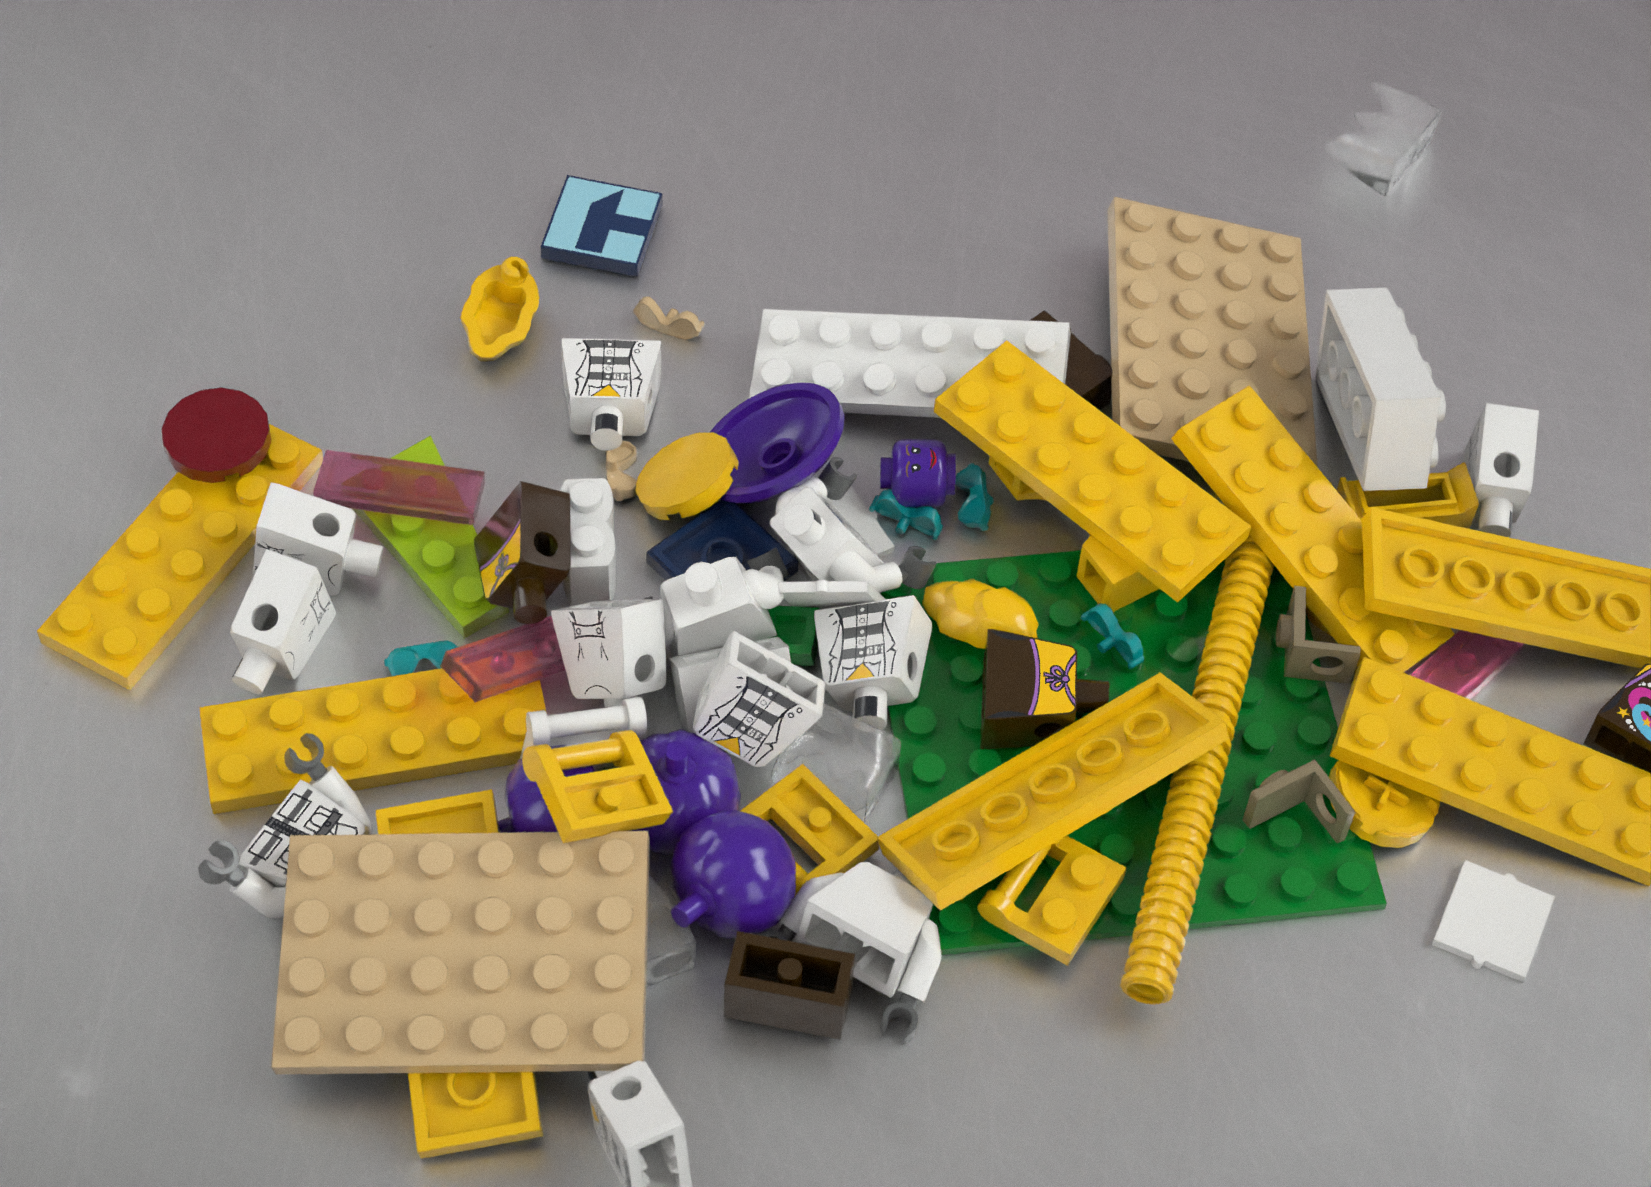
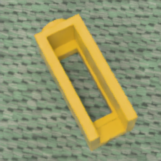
M1465 462L1447 472L1429 473L1427 488L1363 491L1359 480L1347 481L1346 477H1340L1337 486L1338 493L1361 520L1370 507L1470 529L1479 506Z

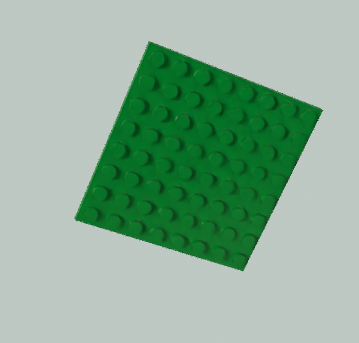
M1081 550L937 563L923 588L914 589L901 583L900 587L881 592L880 594L885 599L914 595L926 612L922 605L925 589L936 582H962L974 579L996 589L1006 587L1024 598L1032 607L1039 624L1036 630L1038 639L1070 645L1077 650V679L1109 681V702L1158 673H1162L1192 696L1199 665L1202 661L1203 649L1206 647L1205 641L1209 633L1208 629L1212 620L1216 596L1219 593L1218 588L1222 579L1225 560L1179 602H1176L1161 589H1158L1113 612L1121 629L1124 632L1135 633L1141 641L1144 661L1133 669L1128 668V663L1115 647H1112L1105 653H1101L1097 644L1106 638L1095 630L1087 620H1081V615L1098 605L1077 578ZM1275 566L1270 576L1271 581L1267 589L1268 593L1264 602L1265 606L1261 616L1257 640L1254 643L1255 648L1251 657L1252 661L1248 671L1247 682L1244 685L1245 691L1241 699L1242 704L1238 713V721L1236 727H1234L1235 733L1231 741L1230 754L1227 756L1228 763L1226 770H1224V780L1222 785H1220L1221 793L1217 800L1216 813L1213 815L1214 822L1212 829H1210L1209 843L1206 845L1207 852L1205 859H1203L1202 872L1199 875V886L1195 890L1196 899L1194 905H1192L1193 911L1191 919L1188 921V930L1383 910L1387 905L1370 842L1361 839L1349 829L1345 840L1336 843L1305 801L1251 829L1243 821L1251 792L1259 788L1262 782L1273 773L1280 770H1286L1289 773L1316 760L1329 777L1330 770L1338 762V759L1330 757L1338 726L1326 682L1284 677L1285 648L1276 647V629L1279 615H1286L1293 588ZM927 612L926 614L932 622V631L918 697L910 703L887 706L906 819L911 818L1033 747L980 749L983 658L985 649L974 647L967 642L951 638L939 632L937 622ZM1305 613V640L1314 641L1307 614ZM1319 658L1312 661L1313 664L1321 667ZM1076 712L1075 722L1089 713ZM1174 772L1067 835L1126 867L1123 881L1085 940L1133 935L1134 928L1137 926V915L1141 910V899L1145 895L1143 891L1146 880H1148L1149 867L1152 864V854L1156 849V838L1160 834L1159 826L1163 819L1162 814L1164 806L1167 804L1166 798L1168 790L1171 789L1170 782ZM1323 794V801L1327 810L1337 819L1330 800ZM1046 855L1015 901V906L1028 913L1061 862ZM1004 872L942 910H939L933 904L928 919L933 921L938 927L942 955L1031 946L985 920L977 909L988 890H995L1007 872Z

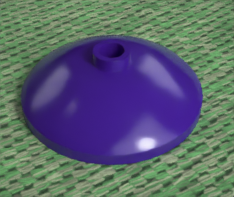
M791 383L763 391L742 402L727 413L710 432L726 438L739 464L738 470L733 468L730 474L734 481L720 500L735 503L766 501L780 496L789 489L800 486L816 474L833 454L843 432L844 412L836 396L829 389L818 384Z

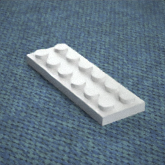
M763 309L749 398L768 389L785 384L813 383L829 389L838 399L844 413L941 418L934 413L935 399L1006 340L1065 384L1071 334L1070 323Z

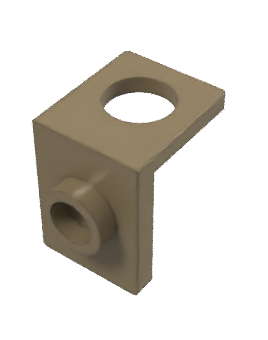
M1294 586L1286 615H1279L1276 629V647L1285 648L1284 677L1350 684L1360 657V647L1305 640L1306 587ZM1331 656L1342 660L1343 664L1335 668H1322L1313 664L1312 661L1319 657Z
M1313 760L1289 773L1286 770H1280L1266 778L1259 788L1251 792L1243 821L1251 829L1305 801L1335 842L1340 843L1347 836L1355 811L1316 760ZM1323 794L1333 804L1337 819L1327 810L1323 801Z

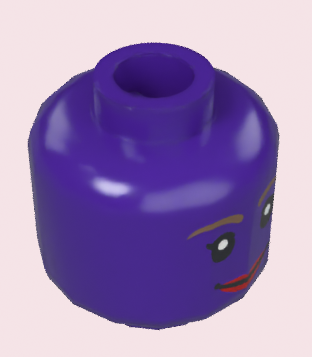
M900 439L894 443L891 457H881L880 489H892V493L900 505L910 508L922 506L940 508L946 500V495H955L956 456L955 453H947L945 444L940 440Z

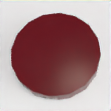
M222 387L200 390L182 398L167 413L161 428L164 451L168 455V459L174 469L191 480L208 483L226 481L225 476L239 473V477L253 471L266 457L271 444L268 415L258 400L242 391Z

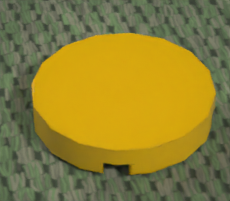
M714 432L691 434L663 447L646 463L637 478L635 491L647 513L659 520H670L668 515L679 513L682 518L694 516L712 506L728 491L734 481L730 474L733 468L738 470L739 461L725 437Z
M1340 760L1330 770V780L1355 811L1349 829L1361 839L1381 847L1403 848L1418 842L1433 825L1434 818L1439 811L1440 801Z

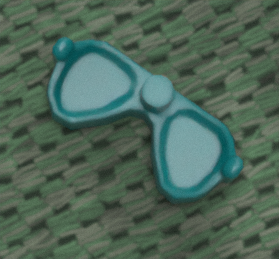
M971 463L956 475L955 485L959 489L970 493L958 511V520L969 528L979 527L982 531H986L989 529L987 523L991 515L990 506L994 503V499L987 492L985 472L978 465Z
M892 489L881 491L879 495L874 497L869 507L870 512L877 511L883 516L898 520L895 532L903 535L908 526H911L925 535L932 536L933 540H937L943 529L941 517L936 509L930 506L910 508L900 505L894 497Z
M1100 603L1081 615L1082 621L1087 620L1095 630L1106 638L1097 644L1101 653H1105L1112 647H1115L1128 663L1129 669H1133L1144 661L1143 648L1139 637L1135 633L1124 632L1112 609L1106 604Z
M448 640L401 647L390 652L388 658L384 660V665L389 668L392 676L413 673L419 660L423 658L429 659L438 669L458 666L460 655H462L463 651L461 647Z

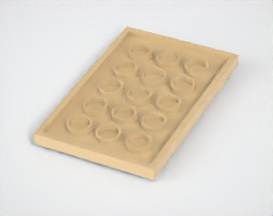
M1114 197L1108 208L1112 420L1157 455L1189 461L1171 440L1173 435L1185 424L1250 385L1318 467L1301 238Z
M614 831L604 836L563 843L559 832L290 835L271 1068L276 1075L615 1071L636 1061L644 1062L650 846L648 831Z

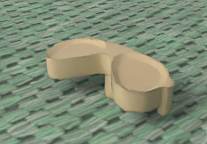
M649 296L643 297L633 309L634 314L643 325L679 339H692L698 336L704 327V321L699 322L697 315L691 311L679 313L678 310L672 308L667 315H664L655 300Z
M622 441L618 448L609 451L605 450L606 479L616 501H623L637 495L635 491L637 480L623 473V471L636 462L637 449L632 443Z

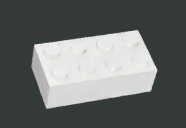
M1388 287L1326 290L1315 379L1363 491L1427 488L1430 467H1435L1438 462V442L1435 432L1437 422L1444 420L1446 402L1442 389H1437L1432 380L1429 362L1423 361L1418 351L1416 335L1410 334L1406 327L1402 307L1396 306Z

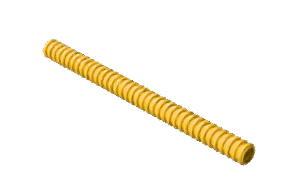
M1250 535L1225 560L1222 579L1218 588L1219 593L1216 596L1212 620L1208 629L1209 633L1205 641L1206 647L1203 649L1202 661L1199 665L1194 685L1195 689L1192 693V697L1226 722L1229 739L1208 751L1202 757L1176 770L1174 775H1172L1171 789L1168 790L1167 804L1164 806L1163 819L1159 826L1160 834L1156 838V849L1152 854V864L1149 867L1148 880H1146L1143 891L1145 895L1141 899V910L1137 915V926L1133 931V942L1130 943L1129 958L1126 959L1125 974L1122 975L1120 987L1125 994L1145 1004L1167 1003L1173 996V984L1176 983L1177 968H1179L1182 958L1180 953L1183 952L1185 945L1184 937L1188 932V921L1191 919L1192 905H1194L1196 899L1195 890L1198 889L1200 882L1199 875L1204 865L1203 859H1205L1207 852L1206 845L1209 843L1210 829H1212L1214 822L1213 815L1216 813L1217 800L1221 793L1220 785H1222L1225 776L1224 770H1226L1228 763L1227 756L1230 754L1231 741L1235 733L1234 727H1236L1238 721V713L1242 704L1241 699L1245 691L1244 685L1247 682L1248 671L1252 661L1251 657L1255 648L1254 643L1257 640L1261 616L1265 606L1264 602L1268 593L1267 589L1271 581L1270 576L1274 568V564Z

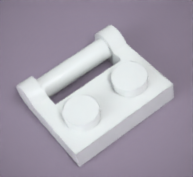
M641 697L624 699L621 706L547 715L545 710L527 712V732L520 758L523 757V752L528 746L540 744L570 746L609 739L613 732L624 730L634 731L641 741L647 729L644 701ZM613 762L593 765L594 769L616 766Z

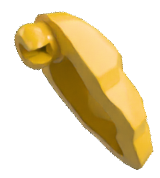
M506 258L501 265L493 266L481 273L471 285V293L463 306L460 319L467 334L471 354L480 362L495 361L509 349L521 345L530 329L531 320L538 309L539 291L535 279L529 273L528 264L522 258Z
M969 579L962 582H936L925 589L923 607L928 615L937 622L939 632L951 638L967 642L981 649H985L988 629L1038 638L1036 630L1039 624L1032 607L1024 598L1006 587L996 589L980 581Z

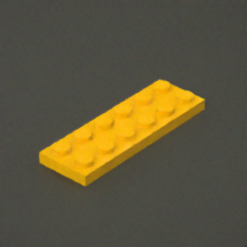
M1007 340L935 399L934 413L1176 602H1179L1248 539L1251 525Z
M1250 385L1185 424L1173 435L1171 440L1225 506L1251 525L1249 535L1294 589V586L1306 587V605L1337 643L1360 647L1357 667L1362 659L1366 657L1405 673L1455 635L1449 627L1365 610L1362 520Z
M269 424L271 434L270 447L266 457L253 471L239 477V473L225 476L226 481L217 483L191 480L177 472L37 630L41 644L131 690L255 545L256 528L270 483L280 484L300 491L323 465L322 450Z
M1370 507L1363 516L1365 610L1636 668H1642L1645 664H1651L1650 568Z
M535 653L199 707L209 797L213 814L279 804L285 800L300 779L309 784L312 778L308 773H293L287 768L284 760V755L288 748H291L301 760H312L310 751L303 746L300 740L303 734L306 733L313 734L321 740L324 747L321 763L326 768L333 766L353 791L516 764L520 759L527 732L526 713L540 710L546 711Z
M1364 657L1354 675L1330 757L1644 885H1651L1650 772Z
M1158 673L877 837L882 855L939 910H942L1227 741L1229 735L1226 722L1162 673Z
M492 789L375 810L378 834L500 833L496 801ZM534 1072L408 1073L417 1153L421 1159L543 1136Z

